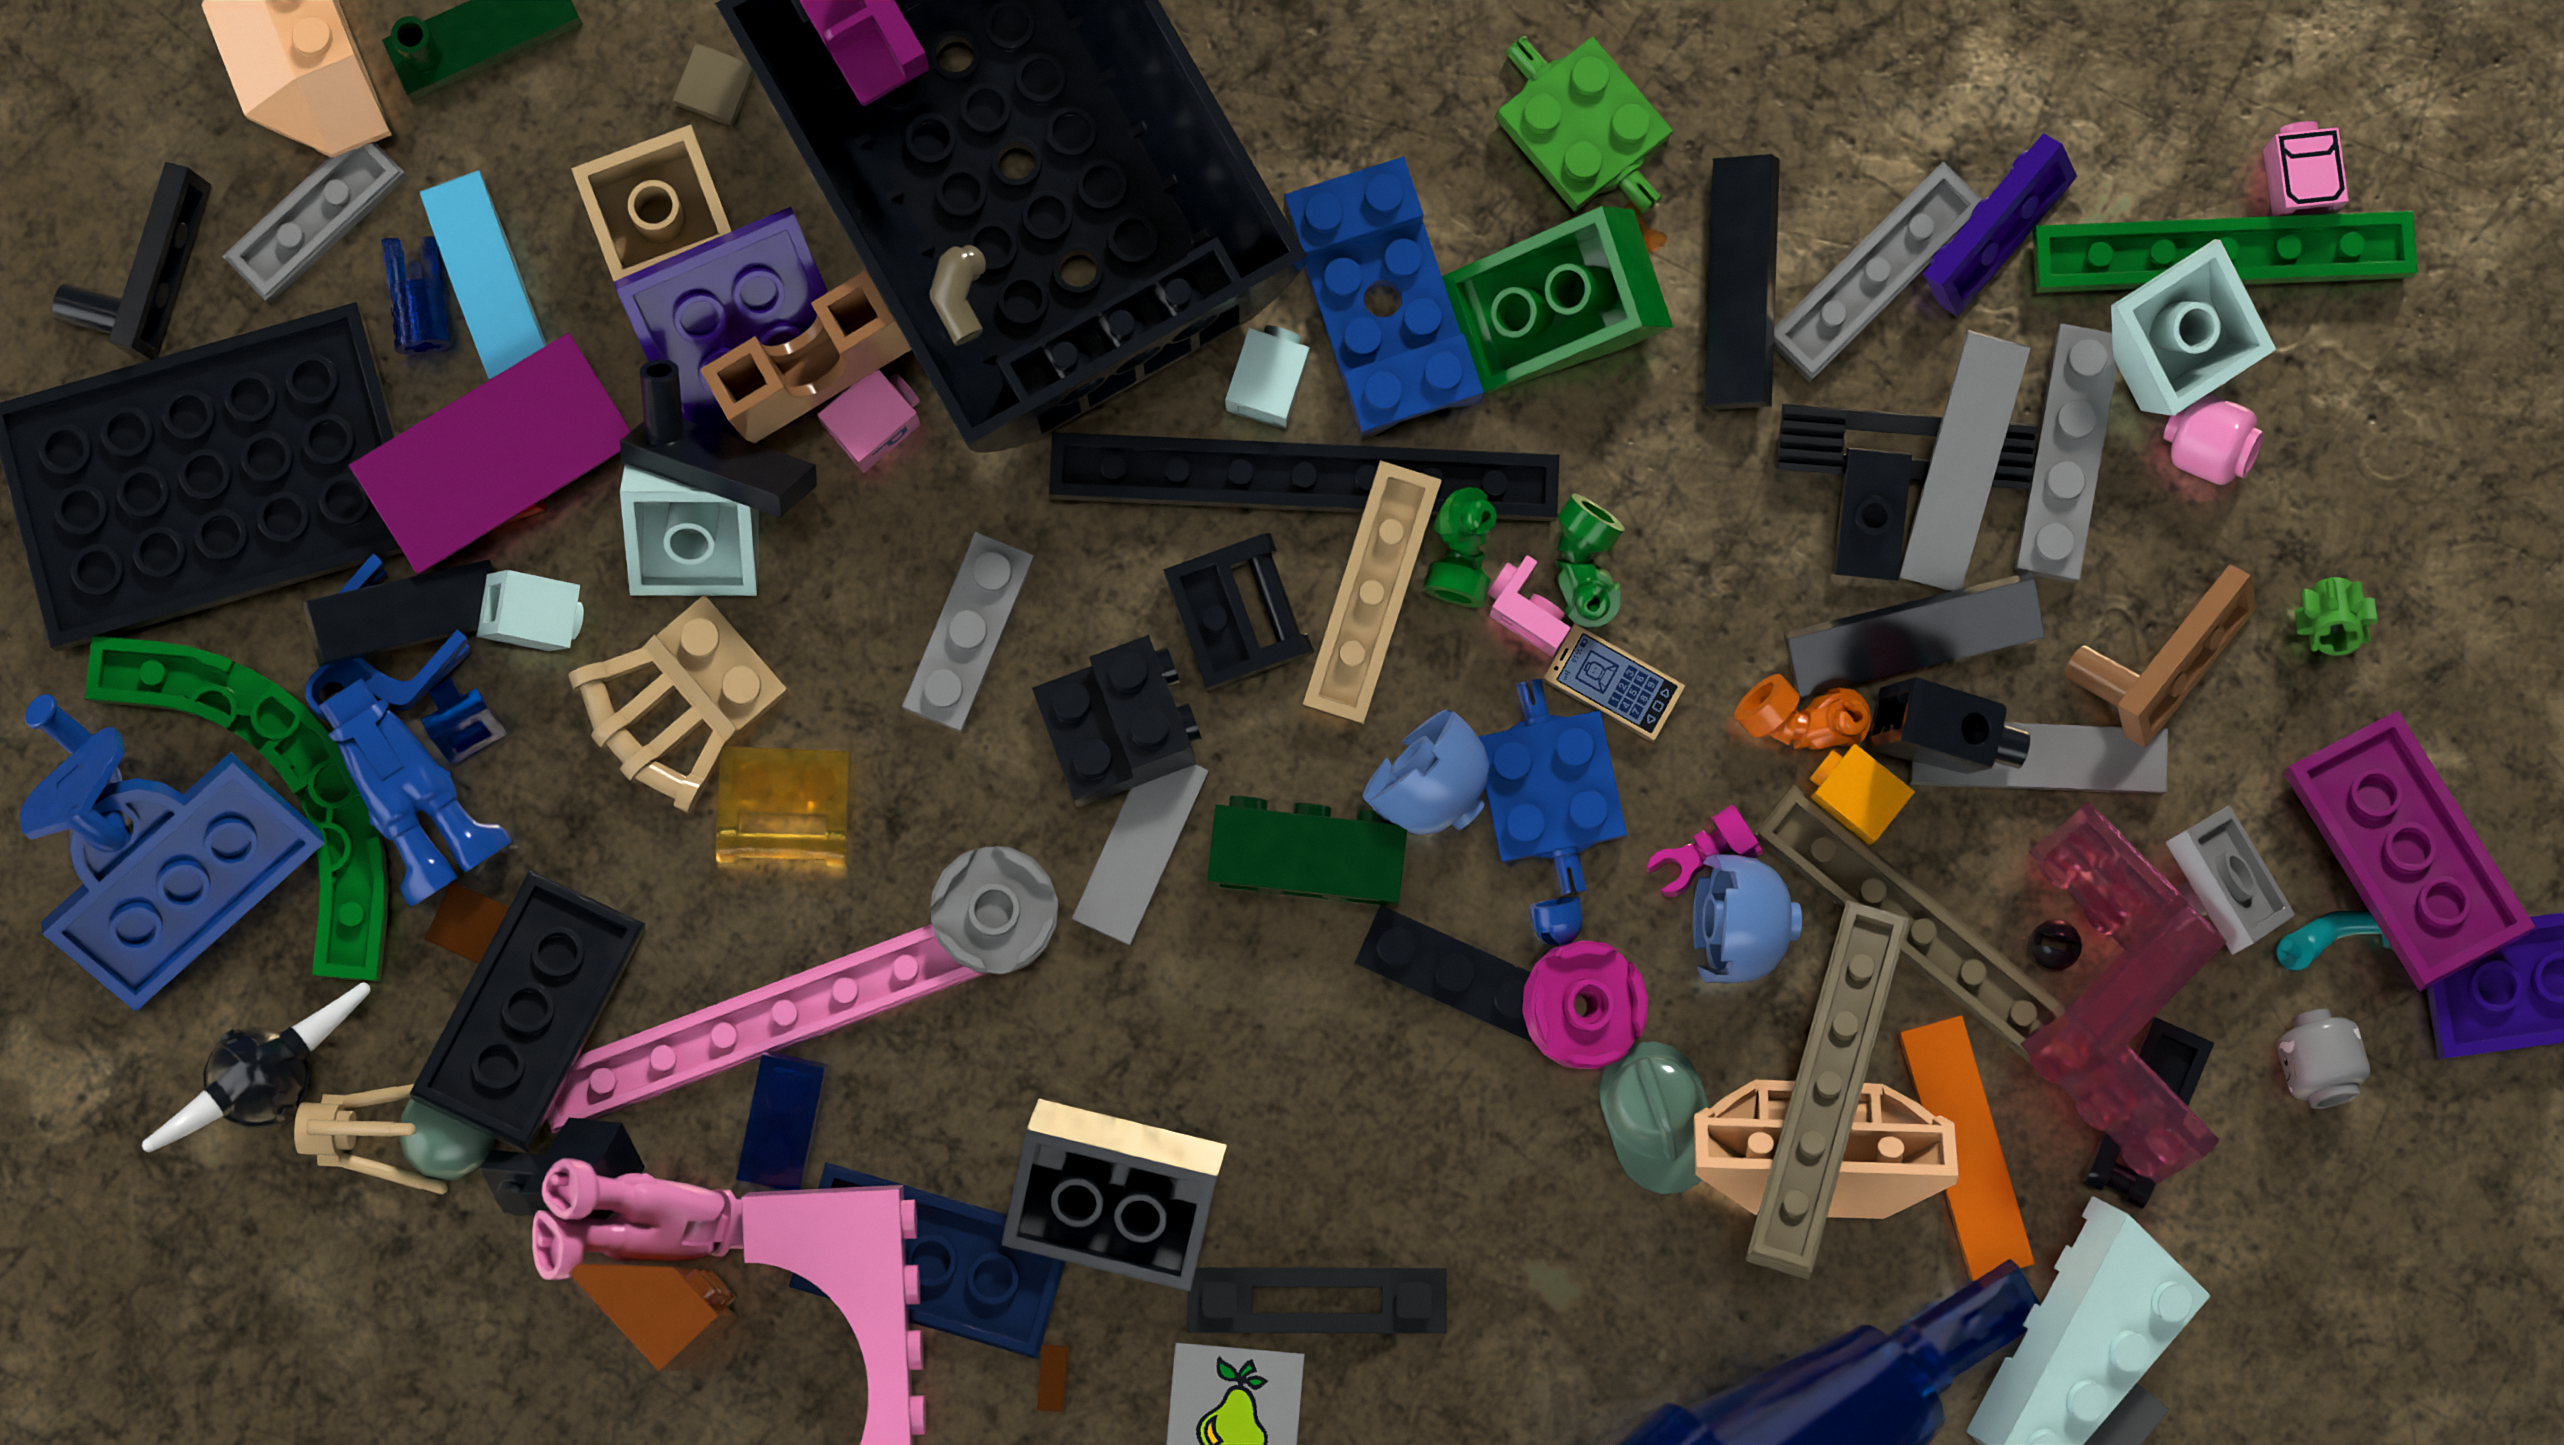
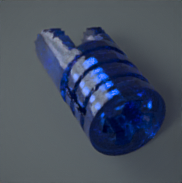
M435 236L421 237L418 255L422 278L409 280L406 277L404 250L399 238L381 239L387 295L391 301L390 311L394 321L392 324L393 334L396 336L394 340L395 352L404 355H422L439 352L451 347L452 339L451 334L448 333V316L445 313L447 309L446 300L443 297L445 286L440 250Z

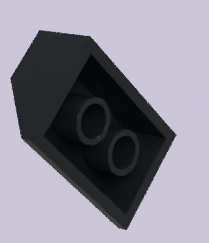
M1038 1099L1026 1129L1001 1245L1191 1291L1227 1145Z

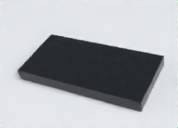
M529 870L410 1091L411 1099L514 1148L529 1153L646 930L645 923Z

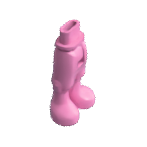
M563 1158L554 1163L546 1174L542 1184V1196L551 1211L538 1210L534 1216L532 1228L535 1265L540 1276L546 1280L571 1278L572 1276L569 1272L576 1265L582 1263L584 1253L602 1252L610 1258L624 1262L635 1259L682 1261L705 1258L710 1255L723 1257L729 1249H744L742 1200L736 1199L730 1190H709L696 1185L654 1179L653 1176L647 1173H628L615 1179L596 1175L589 1163L571 1158ZM593 1210H612L617 1212L616 1215L607 1219L585 1217L591 1214Z

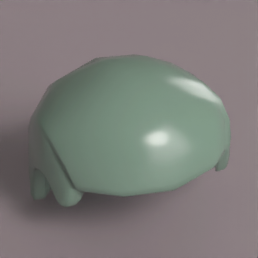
M412 1099L408 1101L401 1114L400 1123H412L416 1127L414 1135L398 1136L405 1160L426 1177L445 1181L459 1180L480 1167L491 1149L494 1150L497 1139Z

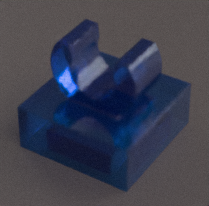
M450 678L429 690L438 710L421 719V722L432 742L451 765L507 734L498 715L477 688L464 695L462 692L459 693L454 681Z

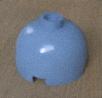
M1446 709L1428 718L1401 742L1409 747L1402 752L1393 765H1391L1386 757L1368 781L1362 795L1363 799L1383 820L1389 824L1401 826L1407 830V833L1412 835L1439 833L1451 824L1457 830H1461L1470 824L1484 807V802L1479 796L1486 787L1490 765L1485 747L1462 717H1459L1454 711L1451 712L1449 709Z
M1713 854L1707 856L1703 864L1713 867L1711 877H1698L1693 905L1694 949H1706L1709 966L1697 965L1699 975L1705 983L1731 984L1757 980L1773 972L1785 957L1789 942L1799 939L1802 929L1800 904L1791 902L1789 890L1785 882L1772 867L1762 861L1739 855Z

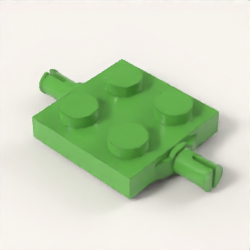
M1526 36L1518 39L1517 44L1516 42L1513 43L1506 50L1505 55L1513 61L1528 81L1522 92L1497 110L1495 119L1570 208L1576 212L1598 194L1614 190L1617 187L1622 189L1639 209L1641 215L1646 213L1650 207H1654L1661 200L1662 196L1655 191L1638 170L1645 157L1668 140L1673 130L1597 40L1592 36L1565 58L1554 60L1548 64L1529 43Z

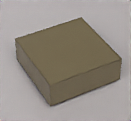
M695 43L672 101L675 106L733 127L755 73L748 62Z

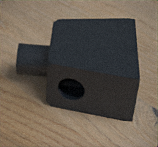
M1914 677L1880 688L1866 749L1969 774L1992 769L1994 763L2017 769L2021 768L2029 751L2030 733L2004 725L2007 708L2002 703Z

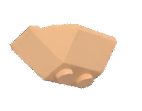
M204 0L201 6L243 113L248 120L292 140L313 147L316 151L331 158L392 135L339 0Z
M1753 1080L1725 1096L1710 1109L1706 1107L1694 1114L1695 1175L1754 1215L1759 1213L1795 1081ZM1864 1083L1827 1217L1885 1219L1957 1184L1959 1174L1954 1122L1941 1115L1935 1117L1919 1103L1884 1084Z

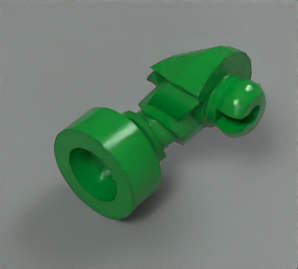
M1468 487L1454 491L1446 499L1436 515L1432 530L1441 534L1443 542L1449 544L1452 550H1447L1444 558L1429 564L1423 586L1424 592L1434 598L1472 608L1483 607L1486 601L1491 580L1482 568L1485 553L1480 551L1479 546L1486 544L1487 533L1494 528L1497 519L1494 506L1487 501V494L1481 489Z
M1572 494L1558 514L1562 534L1556 551H1561L1562 559H1554L1558 569L1556 578L1566 600L1564 610L1567 616L1575 624L1584 627H1599L1609 623L1617 615L1621 605V591L1619 583L1612 580L1609 572L1596 565L1594 559H1590V557H1593L1594 552L1611 551L1625 528L1618 519L1598 504L1581 495Z

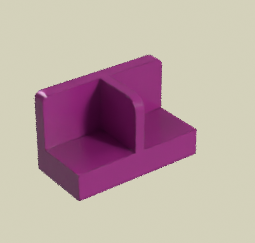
M799 0L861 105H868L929 70L926 53L894 0Z

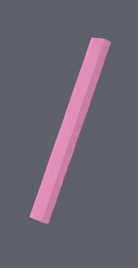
M933 924L927 925L581 1054L547 1117L553 1134H558L568 1117L591 1120L599 1119L984 974L977 973L956 963L939 944Z

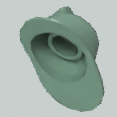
M1654 1041L1635 1043L1627 1050L1630 1052L1619 1062L1605 1067L1599 1086L1601 1108L1617 1157L1627 1176L1643 1189L1663 1195L1681 1193L1702 1181L1701 1178L1695 1175L1693 1121L1694 1114L1706 1107L1709 1108V1104L1700 1077L1689 1058L1673 1046Z

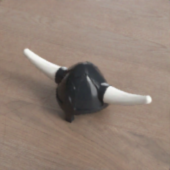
M364 982L360 983L298 1024L286 1028L281 1033L263 1027H252L243 1030L231 1029L225 1032L219 1038L220 1041L216 1043L215 1049L210 1054L203 1071V1092L146 1138L142 1143V1148L146 1152H152L197 1131L221 1117L230 1123L246 1128L286 1126L293 1120L294 1114L305 1098L310 1083L309 1065L306 1057L370 993V986Z

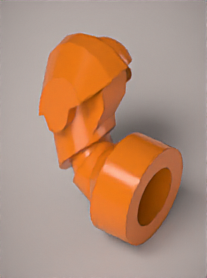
M1781 674L1769 676L1755 685L1742 698L1734 712V718L1753 738L1771 736L1788 746L1793 741L1794 749L1808 747L1811 750L1836 745L1851 747L1854 744L1858 745L1865 739L1870 729L1871 721L1869 706L1863 696L1855 690L1844 688L1830 689L1825 695L1815 698L1806 709L1799 712L1797 709L1800 695Z

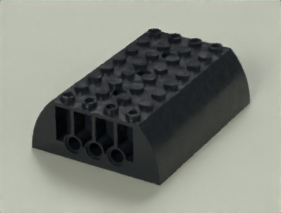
M720 0L715 3L964 442L974 452H996L1031 443L1250 321L1293 282L1306 262V253L1158 0H894L924 49L929 70L868 105H861L799 0ZM952 42L964 43L974 53L971 64L959 72L947 71L938 63L940 50ZM1014 148L1027 150L1035 159V166L1032 172L1021 179L1009 178L999 169V161L1003 154ZM971 245L982 252L986 261L985 272L977 280L972 281L967 295V300L982 326L983 332L969 342L956 346L930 299V290L940 257L953 246L962 248L963 246ZM1075 255H1083L1090 258L1097 266L1095 278L1089 284L1081 287H1075L1066 283L1062 279L1060 271L1063 263L1068 258Z

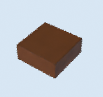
M452 881L424 939L479 964L509 907Z
M1042 1345L1037 1401L1038 1411L1065 1412L1071 1346Z

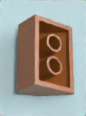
M578 1264L569 1272L572 1278L658 1372L683 1370L739 1318L738 1314L729 1306L737 1299L736 1295L712 1270L707 1272L705 1269L700 1271L697 1268Z

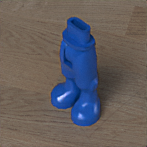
M361 678L318 707L334 729L328 736L332 741H338L337 745L346 769L369 810L370 824L375 826L383 836L393 840L400 852L406 867V873L401 882L400 890L404 900L411 908L459 877L452 865L436 848L421 827L417 814L418 811H423L431 817L463 873L483 862L513 842V840L498 823L480 824L462 808L456 800V787L451 779L450 772L442 766H438L426 748L400 718L390 710L386 711L389 706L386 699L384 698L378 702L363 678Z

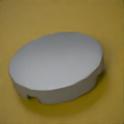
M984 847L961 854L942 871L931 895V922L939 944L956 963L977 973L1004 975L1029 966L1047 949L1057 929L1059 901L1050 876L1032 857L1011 847Z

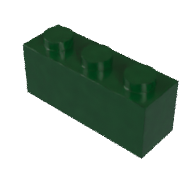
M1230 796L1229 806L1215 804L1207 887L1398 908L1407 830L1399 825L1387 823L1375 811L1357 810L1356 820L1333 818L1331 817V807L1311 803H1294L1293 813L1267 810L1268 800L1248 796Z

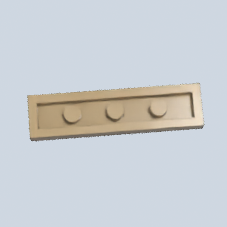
M1380 460L1308 684L1303 705L1364 724L1441 479Z

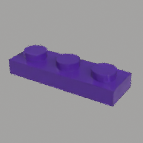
M2043 133L2029 150L2024 151L2016 158L2009 174L1989 197L1982 199L1975 206L1969 221L1952 241L1942 246L1935 253L1930 266L1923 275L1939 306L1958 317L2074 182L2077 175L2062 143Z

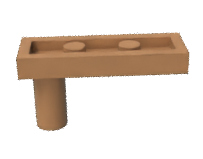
M2229 564L2141 675L2088 646H2082L2071 657L2066 669V678L2117 706L2124 736L2146 748L2257 609L2251 575Z

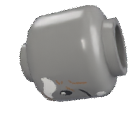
M2329 1009L2312 1010L2295 1016L2292 1019L2294 1029L2285 1033L2277 1043L2279 1058L2291 1095L2296 1099L2309 1101L2311 1108L2314 1109L2333 1107L2358 1098L2361 1095L2359 1087L2370 1077V1065L2356 1023L2346 1018H2332Z

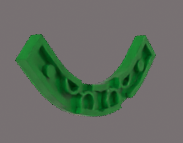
M101 636L92 637L84 699L94 703L174 710L204 718L243 738L258 750L278 771L292 793L296 795L307 819L322 832L324 844L316 851L320 896L312 975L323 978L381 982L389 894L386 851L382 834L369 822V810L346 769L337 745L338 741H332L328 736L331 731L309 708L284 688L256 671L221 655L190 646L158 641Z

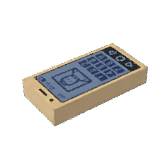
M1575 623L1543 678V682L1595 711L1600 710L1601 714L1652 743L1657 738L1686 686Z

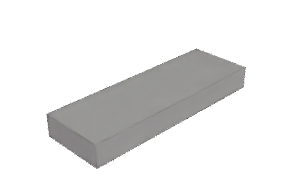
M376 142L368 143L359 149H353L333 158L329 157L223 255V258L270 305L408 176Z
M1195 764L1130 789L1073 914L1072 921L1131 947L1207 779L1209 770Z

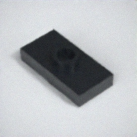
M1847 447L1833 570L1835 575L1899 581L1913 454Z

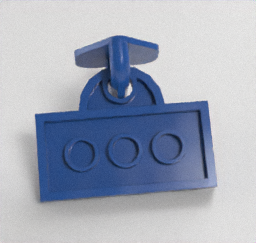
M43 694L35 698L26 710V724L32 729L44 731L69 752L71 756L49 774L24 802L20 811L21 832L32 840L71 829L69 846L75 873L84 883L41 921L42 934L135 1012L324 844L322 832L232 752L226 755L190 789L182 794L158 781L138 778L122 781V775L117 766L121 762L125 750L123 737L115 728L106 727L92 735L57 705L56 699L49 694Z

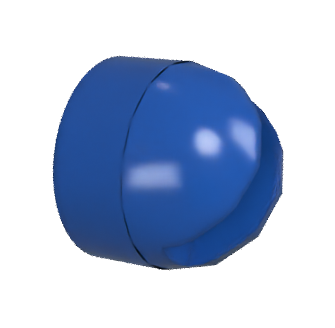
M1579 897L1549 899L1529 906L1533 928L1537 936L1545 944L1565 945L1571 943L1582 930L1583 914Z

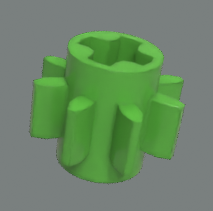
M2330 577L2317 582L2311 590L2304 589L2302 591L2303 607L2295 610L2297 634H2309L2312 651L2320 650L2323 653L2335 656L2345 655L2355 651L2361 643L2368 644L2371 641L2369 625L2378 622L2375 598H2363L2361 582L2356 581L2352 583L2345 578Z

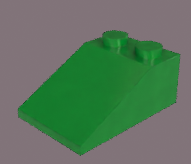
M1600 206L1442 276L1461 334L1464 333L1484 392L1483 394L1504 389L1619 351L1673 328L1634 209Z

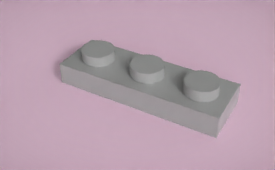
M974 533L902 705L903 710L963 733L1035 561L1034 555L980 533Z

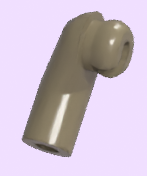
M966 245L962 248L953 246L940 257L930 290V299L956 346L969 342L983 332V328L967 300V295L972 281L977 280L985 272L986 261L982 252L971 245Z

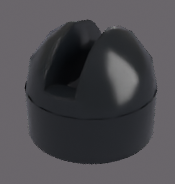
M2059 919L2048 920L2038 925L2032 931L2028 940V952L2032 961L2039 968L2050 972L2062 971L2072 966L2078 960L2082 950L2081 937L2076 928L2070 923ZM2043 935L2072 942L2071 953L2041 945Z

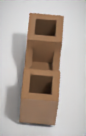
M867 270L811 302L817 313L816 320L807 331L797 338L781 345L765 346L756 337H753L700 369L728 421L746 441L752 443L760 441L911 350L909 343Z

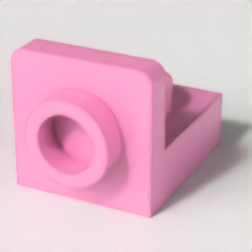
M1527 555L1519 568L1508 562L1487 594L1497 601L1493 605L1489 616L1553 658L1566 639L1571 627L1561 621L1565 613L1549 600L1538 594H1533L1529 600L1520 595L1538 563Z

